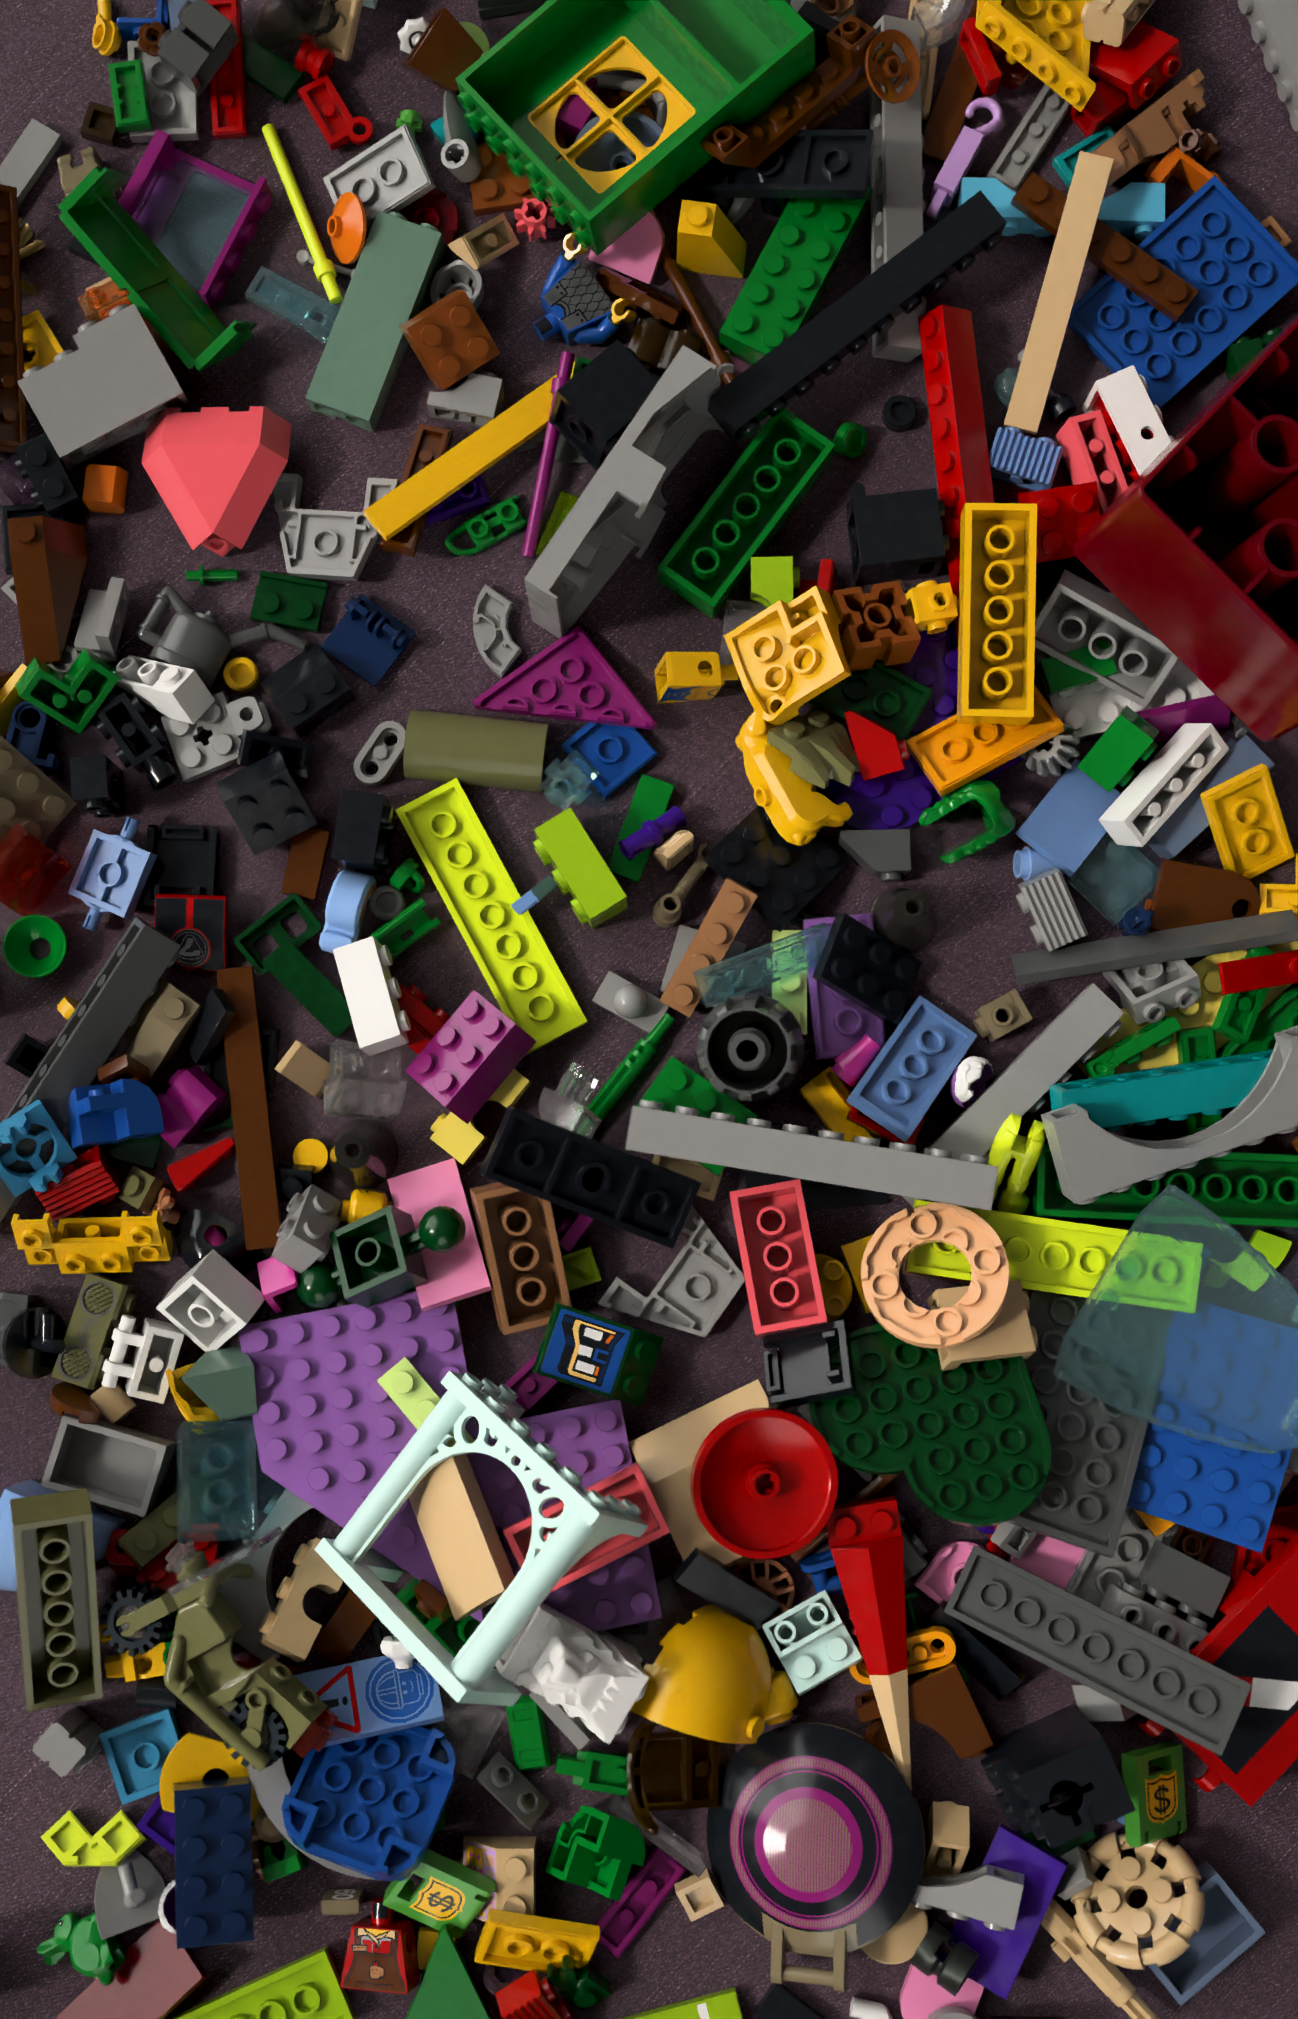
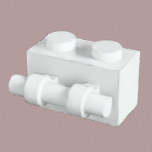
M123 1314L119 1327L114 1328L111 1337L114 1343L110 1357L105 1359L102 1371L105 1373L101 1385L115 1388L118 1377H126L125 1388L128 1396L164 1404L169 1388L166 1370L170 1368L171 1371H174L184 1333L172 1323L145 1317L141 1333H136L133 1331L136 1318ZM128 1345L137 1346L131 1364L123 1362Z

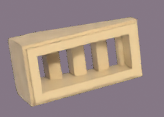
M676 830L665 837L661 845L654 847L651 854L666 871H670L693 851L694 835L689 830Z

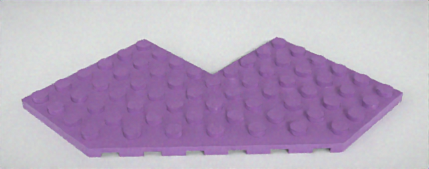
M417 1291L395 1295L368 1308L353 1303L247 1324L238 1331L241 1352H246L254 1364L257 1414L252 1415L261 1472L343 1528L417 1431L377 1380L400 1360L407 1357L436 1394L442 1398L448 1389L440 1382L448 1371L461 1375L468 1372L455 1302L423 1312ZM614 1399L520 1419L532 1429L533 1432L530 1436L537 1443L540 1441L544 1442L558 1454L555 1460L563 1467L567 1465L582 1476L583 1481L581 1484L584 1487L633 1464L621 1401ZM472 1417L467 1421L465 1429L476 1441L479 1435L477 1419ZM489 1433L487 1442L492 1447L497 1443V1439L492 1438ZM466 1453L494 1526L504 1528L531 1515L527 1493L517 1475L505 1463L487 1454ZM518 1456L514 1461L516 1466L521 1463V1459ZM542 1479L536 1483V1489L540 1494L545 1490L551 1489L539 1483ZM407 1498L371 1547L418 1580L424 1579L446 1597L410 1500ZM549 1499L544 1503L542 1509L561 1499ZM504 1535L505 1553L514 1577H516L520 1567ZM648 1544L549 1593L543 1601L544 1604L594 1632L663 1618ZM481 1609L470 1615L480 1623L483 1621Z

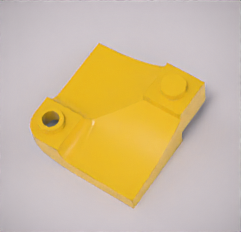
M817 585L789 603H785L782 600L777 601L724 635L740 681L752 707L763 720L774 725H782L800 714L798 711L800 706L851 675L839 636L838 624L841 623L830 593Z

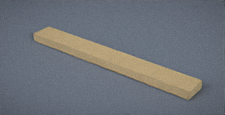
M1084 151L1079 153L1003 427H1016L1023 432L1037 434L1112 168L1113 158Z

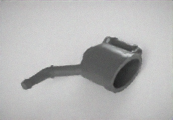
M165 586L160 594H157L156 601L143 624H140L138 632L140 640L154 647L149 655L154 661L194 669L207 689H211L220 668L230 650L234 647L262 639L268 640L269 638L294 646L298 650H304L308 644V641L303 637L300 638L273 624L261 623L260 626L227 635L222 631L223 627L217 622V615L210 611H206L205 614L194 612L175 588L171 586ZM172 606L177 613L170 620L163 635H160L155 630L168 607Z

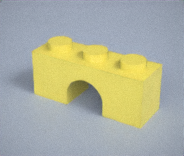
M513 1069L487 1101H496L506 1109L508 1105L513 1107L531 1085V1082ZM452 1112L448 1116L442 1113L430 1128L434 1132L430 1139L464 1166L470 1162L488 1139L476 1129L473 1118L467 1124Z

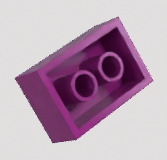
M473 990L405 1072L444 1107L468 1124L534 1046L536 1041L477 991Z

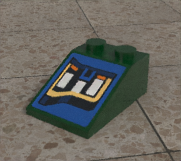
M555 1302L532 1372L641 1407L664 1337L635 1326Z

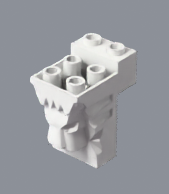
M543 1602L495 1664L502 1677L518 1686H524L531 1692L544 1696L546 1701L552 1706L560 1704L569 1717H580L589 1730L609 1745L614 1736L619 1735L623 1731L628 1719L627 1714L635 1701L638 1702L645 1694L649 1676L641 1667L643 1658L634 1646L605 1630L594 1632Z

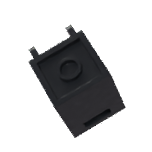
M617 339L557 390L549 422L595 470H598L660 378L652 372L649 373L639 362L636 353L629 347H624Z
M855 482L852 484L850 489L851 500L846 504V514L855 586L936 577L941 565L945 564V554H949L950 551L948 533H942L941 521L945 520L943 499L938 500L936 488L866 496L865 487L862 483Z

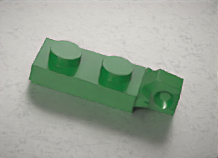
M1265 946L1250 948L1245 958L1270 955L1274 951ZM1269 987L1224 995L1211 1029L1238 1044H1246Z
M1164 1016L1160 1021L1150 1023L1105 1048L1104 1052L1086 1061L1084 1065L1091 1078L1114 1075L1115 1068L1119 1066V1063L1123 1062L1124 1065H1129L1143 1057L1141 1051L1152 1045L1158 1048L1174 1039L1172 1034L1182 1028L1176 1017Z
M589 1748L587 1750H577V1756L558 1754L555 1768L556 1773L573 1776L572 1784L580 1785L581 1789L628 1796L626 1777L627 1754Z

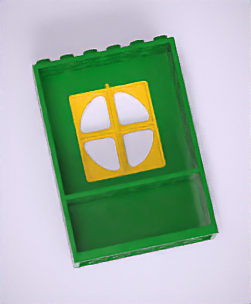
M548 0L455 79L460 92L457 98L466 111L464 119L470 128L476 133L480 130L486 136L485 141L490 149L497 156L502 153L508 160L507 165L513 174L519 179L523 176L530 183L529 188L540 202L543 200L547 201L557 221L561 225L567 223L574 230L572 233L577 242L584 249L589 246L598 256L714 157L701 148L700 142L725 121L742 132L816 69L814 29L785 0ZM615 70L634 71L646 77V82L613 109L608 108L586 85L590 78ZM661 93L667 103L666 123L657 142L652 147H646L623 124V120L652 94ZM575 94L588 105L600 120L573 145L564 149L556 141V121L565 100L570 95ZM610 132L614 133L636 156V160L632 164L612 171H590L576 164V159Z

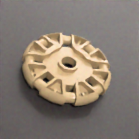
M1115 1831L1096 1841L1086 1851L1089 1854L1088 1861L1094 1884L1071 1897V1903L1075 1904L1077 1913L1073 1917L1086 1943L1094 1951L1100 1950L1104 1953L1107 1961L1128 1969L1145 1970L1146 1965L1157 1964L1158 1967H1161L1177 1959L1190 1947L1188 1941L1195 1931L1199 1933L1205 1911V1893L1200 1891L1199 1886L1201 1876L1192 1858L1180 1845H1172L1167 1841V1838L1135 1848L1127 1843L1126 1834L1118 1835ZM1134 1848L1136 1858L1123 1857L1122 1850ZM1160 1855L1167 1859V1864L1163 1870L1155 1864ZM1101 1864L1109 1869L1103 1881L1094 1876ZM1184 1885L1186 1894L1175 1898L1173 1887ZM1138 1889L1146 1891L1148 1896L1146 1904L1139 1909L1130 1907V1894ZM1098 1901L1102 1911L1092 1913L1090 1902ZM1174 1917L1181 1921L1175 1933L1167 1929ZM1113 1928L1122 1934L1115 1942L1108 1938ZM1152 1936L1153 1947L1142 1949L1140 1938Z

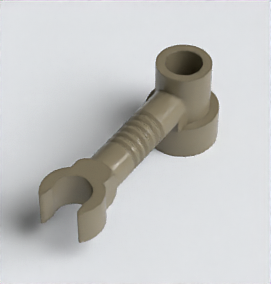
M707 843L699 847L694 863L672 893L664 895L656 902L652 911V917L658 926L670 928L677 924L682 912V901L702 874L711 868L702 856ZM664 906H669L673 910H668Z

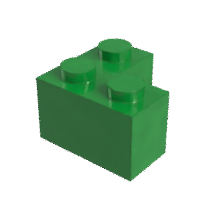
M84 648L65 676L34 657L16 682L15 687L21 698L81 734L120 677L112 665Z

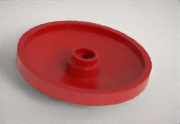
M776 1408L744 1410L718 1424L699 1447L690 1476L692 1503L706 1531L715 1541L729 1551L753 1559L783 1557L798 1551L810 1543L829 1520L838 1492L836 1462L823 1436L811 1424L799 1416Z

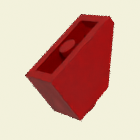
M854 709L844 712L863 781L905 769L904 761L910 759L905 739L898 740L896 732Z

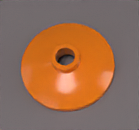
M346 192L338 198L334 206L332 216L328 219L327 232L331 238L332 249L338 261L343 264H352L359 258L366 239L367 220L365 208L360 197L355 193Z

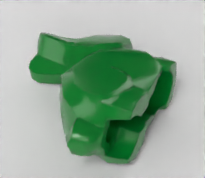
M73 1910L67 1912L58 1921L54 1930V1936L37 1946V1953L44 1957L47 1965L58 1963L65 1953L69 1952L75 1970L84 1976L99 1979L105 1987L113 1983L116 1969L126 1959L125 1951L115 1936L101 1940L95 1912L91 1915H85L83 1918H80L79 1914Z

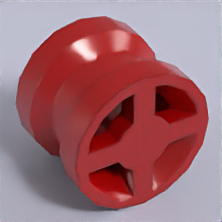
M307 38L297 52L295 69L303 73H310L313 80L325 74L329 75L334 64L335 53L329 48H320L315 40Z

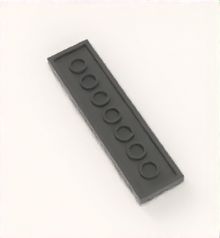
M975 1545L944 1610V1613L1220 1756L1224 1752L1252 1687V1684Z

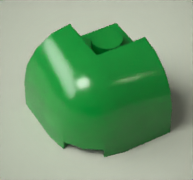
M580 1806V1811L574 1815L570 1822H562L545 1872L565 1882L588 1888L609 1899L620 1902L623 1890L628 1882L631 1865L635 1864L643 1867L645 1858L644 1839L638 1828L627 1820L590 1806Z

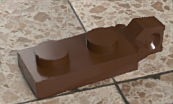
M605 266L599 269L596 281L607 296L616 294L623 299L629 300L630 304L627 305L628 307L635 310H641L642 308L652 313V318L662 321L666 326H670V324L675 325L684 319L686 310L683 304L630 276L626 278Z

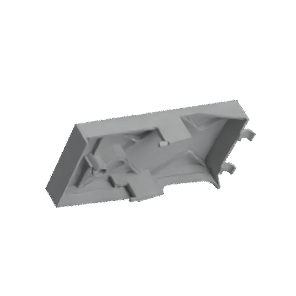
M684 345L681 347L524 578L531 618L534 623L554 636L561 638L569 632L635 546L639 547L640 549L635 556L640 559L646 549H648L666 514V511L663 509L666 507L667 502L661 494L663 482L704 432L719 430L724 433V430L707 410L709 398L715 394V389L720 386V376L725 372L733 373V364L724 363L717 368L715 364Z

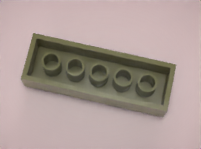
M88 1488L10 1499L23 1683L27 1712L103 1698L93 1517Z

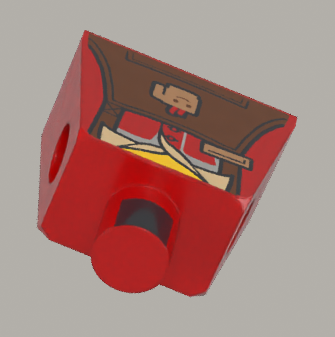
M384 1897L372 1900V1917H363L351 1928L340 1988L408 1994L420 1984L414 1925L410 1920L394 1919V1910L382 1905Z

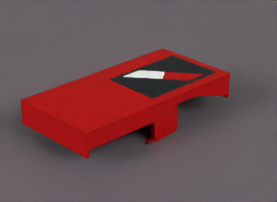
M1298 1531L1255 1577L1250 1574L1256 1567L1252 1562L1233 1576L1217 1608L1226 1616L1196 1647L1188 1652L1252 1684L1222 1756L1172 1731L1208 1767L1202 1777L1193 1779L1203 1791L1210 1792L1223 1782L1250 1807L1258 1801L1298 1758ZM1151 1719L1143 1724H1138L1150 1737L1158 1736L1166 1728Z

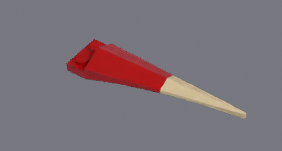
M895 1496L835 1505L826 1523L829 1546L895 1764L904 1775L903 1778L912 1793L904 1551L897 1500Z

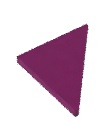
M580 625L573 628L472 700L475 708L479 710L649 730L657 728L655 720Z

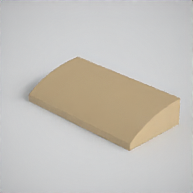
M466 1453L456 1455L439 1463L430 1470L408 1498L454 1619L459 1621L499 1600L515 1577Z

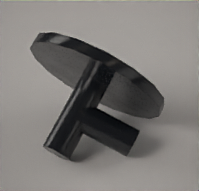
M32 1307L21 1311L11 1320L5 1330L2 1343L4 1360L11 1371L20 1377L38 1379L53 1372L58 1355L65 1349L63 1340L67 1327L61 1316L48 1308Z

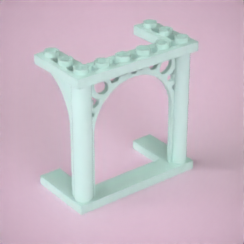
M448 1371L440 1382L448 1389L336 1539L323 1538L314 1550L457 1703L513 1706L522 1694L508 1679L502 1677L497 1669L493 1668L554 1586L574 1564L596 1546L619 1534L640 1538L649 1525L639 1517L642 1511L634 1503L625 1498L619 1501L610 1494L603 1497L594 1490L589 1492L581 1484L583 1478L578 1472L567 1465L564 1467L555 1460L558 1454L550 1446L541 1441L537 1443L530 1436L533 1432L532 1429L519 1419L525 1409L516 1401L518 1395L511 1388L504 1384H500L498 1387L487 1378H483L480 1381L469 1372L461 1375ZM475 1417L479 1423V1435L476 1441L470 1444L465 1437V1426L470 1418ZM489 1433L492 1438L497 1439V1443L492 1447L487 1442ZM455 1438L456 1444L453 1447H449L447 1442ZM483 1453L505 1463L521 1481L531 1507V1542L525 1561L514 1580L456 1657L453 1658L381 1582L395 1583L404 1571L371 1546L430 1470L439 1463L456 1455ZM517 1456L521 1459V1463L518 1466L514 1463ZM540 1479H542L539 1482L541 1485L551 1488L541 1494L536 1489V1483ZM552 1498L561 1499L564 1503V1511L561 1515L553 1519L546 1518L542 1512L544 1503ZM544 1528L556 1529L554 1533L548 1532V1537L545 1541L542 1536Z

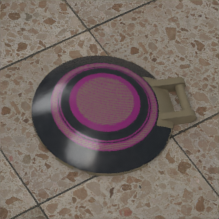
M819 1722L787 1724L760 1735L756 1744L745 1745L730 1760L719 1777V1807L708 1809L706 1830L709 1859L723 1895L733 1910L749 1927L771 1942V1983L784 1984V1981L831 1986L834 1991L846 1992L849 1952L867 1946L889 1931L904 1914L917 1891L924 1866L925 1832L916 1798L914 1799L910 1788L903 1778L904 1775L896 1764L884 1752H880L872 1744L865 1741L861 1735L832 1724ZM786 1952L832 1957L833 1970L786 1965Z

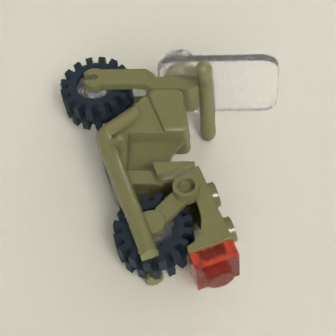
M280 1526L269 1530L208 1564L205 1552L203 1550L198 1552L194 1548V1542L190 1540L184 1545L179 1541L165 1557L169 1562L165 1570L169 1573L174 1572L177 1574L176 1580L179 1581L161 1594L159 1593L162 1589L159 1586L150 1590V1582L145 1581L141 1585L140 1581L128 1584L106 1600L108 1603L101 1610L105 1615L100 1618V1625L107 1624V1627L101 1631L103 1637L109 1634L112 1637L108 1644L113 1647L118 1643L120 1646L117 1652L123 1654L129 1650L128 1656H135L139 1652L140 1655L147 1653L169 1635L171 1630L168 1628L174 1624V1618H168V1616L180 1608L177 1612L173 1639L164 1671V1683L176 1697L226 1741L225 1746L227 1749L232 1747L236 1750L231 1754L235 1760L241 1755L243 1757L241 1765L247 1767L251 1764L252 1769H257L259 1772L277 1762L291 1748L302 1759L313 1748L320 1752L333 1737L334 1733L329 1729L338 1719L313 1690L301 1683L274 1656L246 1669L237 1664L232 1654L233 1636L241 1629L242 1624L233 1609L218 1591V1588L230 1578H250L253 1575V1567L249 1564L235 1562L262 1548L283 1533ZM248 1692L244 1700L239 1697ZM221 1705L230 1715L227 1717L217 1707Z

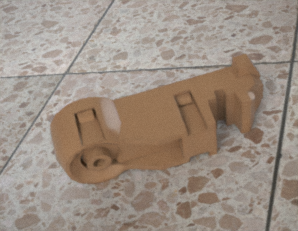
M1199 68L1175 84L1091 152L1092 154L1114 159L1106 187L1133 167L1148 164L1158 155L1165 153L1178 142L1180 134L1185 129H1191L1187 119L1206 106L1203 98L1205 90L1201 84L1205 77Z

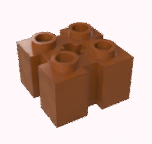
M899 580L873 584L870 593L864 594L861 586L834 590L831 598L841 621L838 624L839 636L842 638L841 645L850 672L871 669L875 660L878 659L883 661L884 666L911 661L921 641V636L913 615L904 617L903 613L908 602Z

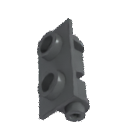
M499 1751L495 1753L487 1765L484 1764L476 1773V1779L479 1781L478 1784L480 1786L483 1785L518 1820V1823L520 1825L523 1824L528 1830L533 1827L551 1803Z

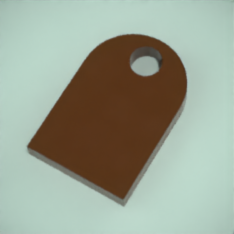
M1162 858L1150 910L1152 909L1155 914L1151 918L1152 925L1150 928L1166 930L1235 919L1232 914V906L1240 899H1245L1248 903V911L1243 917L1259 915V894L1254 884L1248 878L1234 871Z

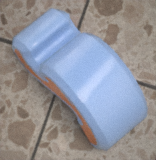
M347 868L339 872L333 882L326 904L325 926L319 939L321 950L333 953V949L360 940L367 900L371 898L374 890H376L377 882L374 876Z

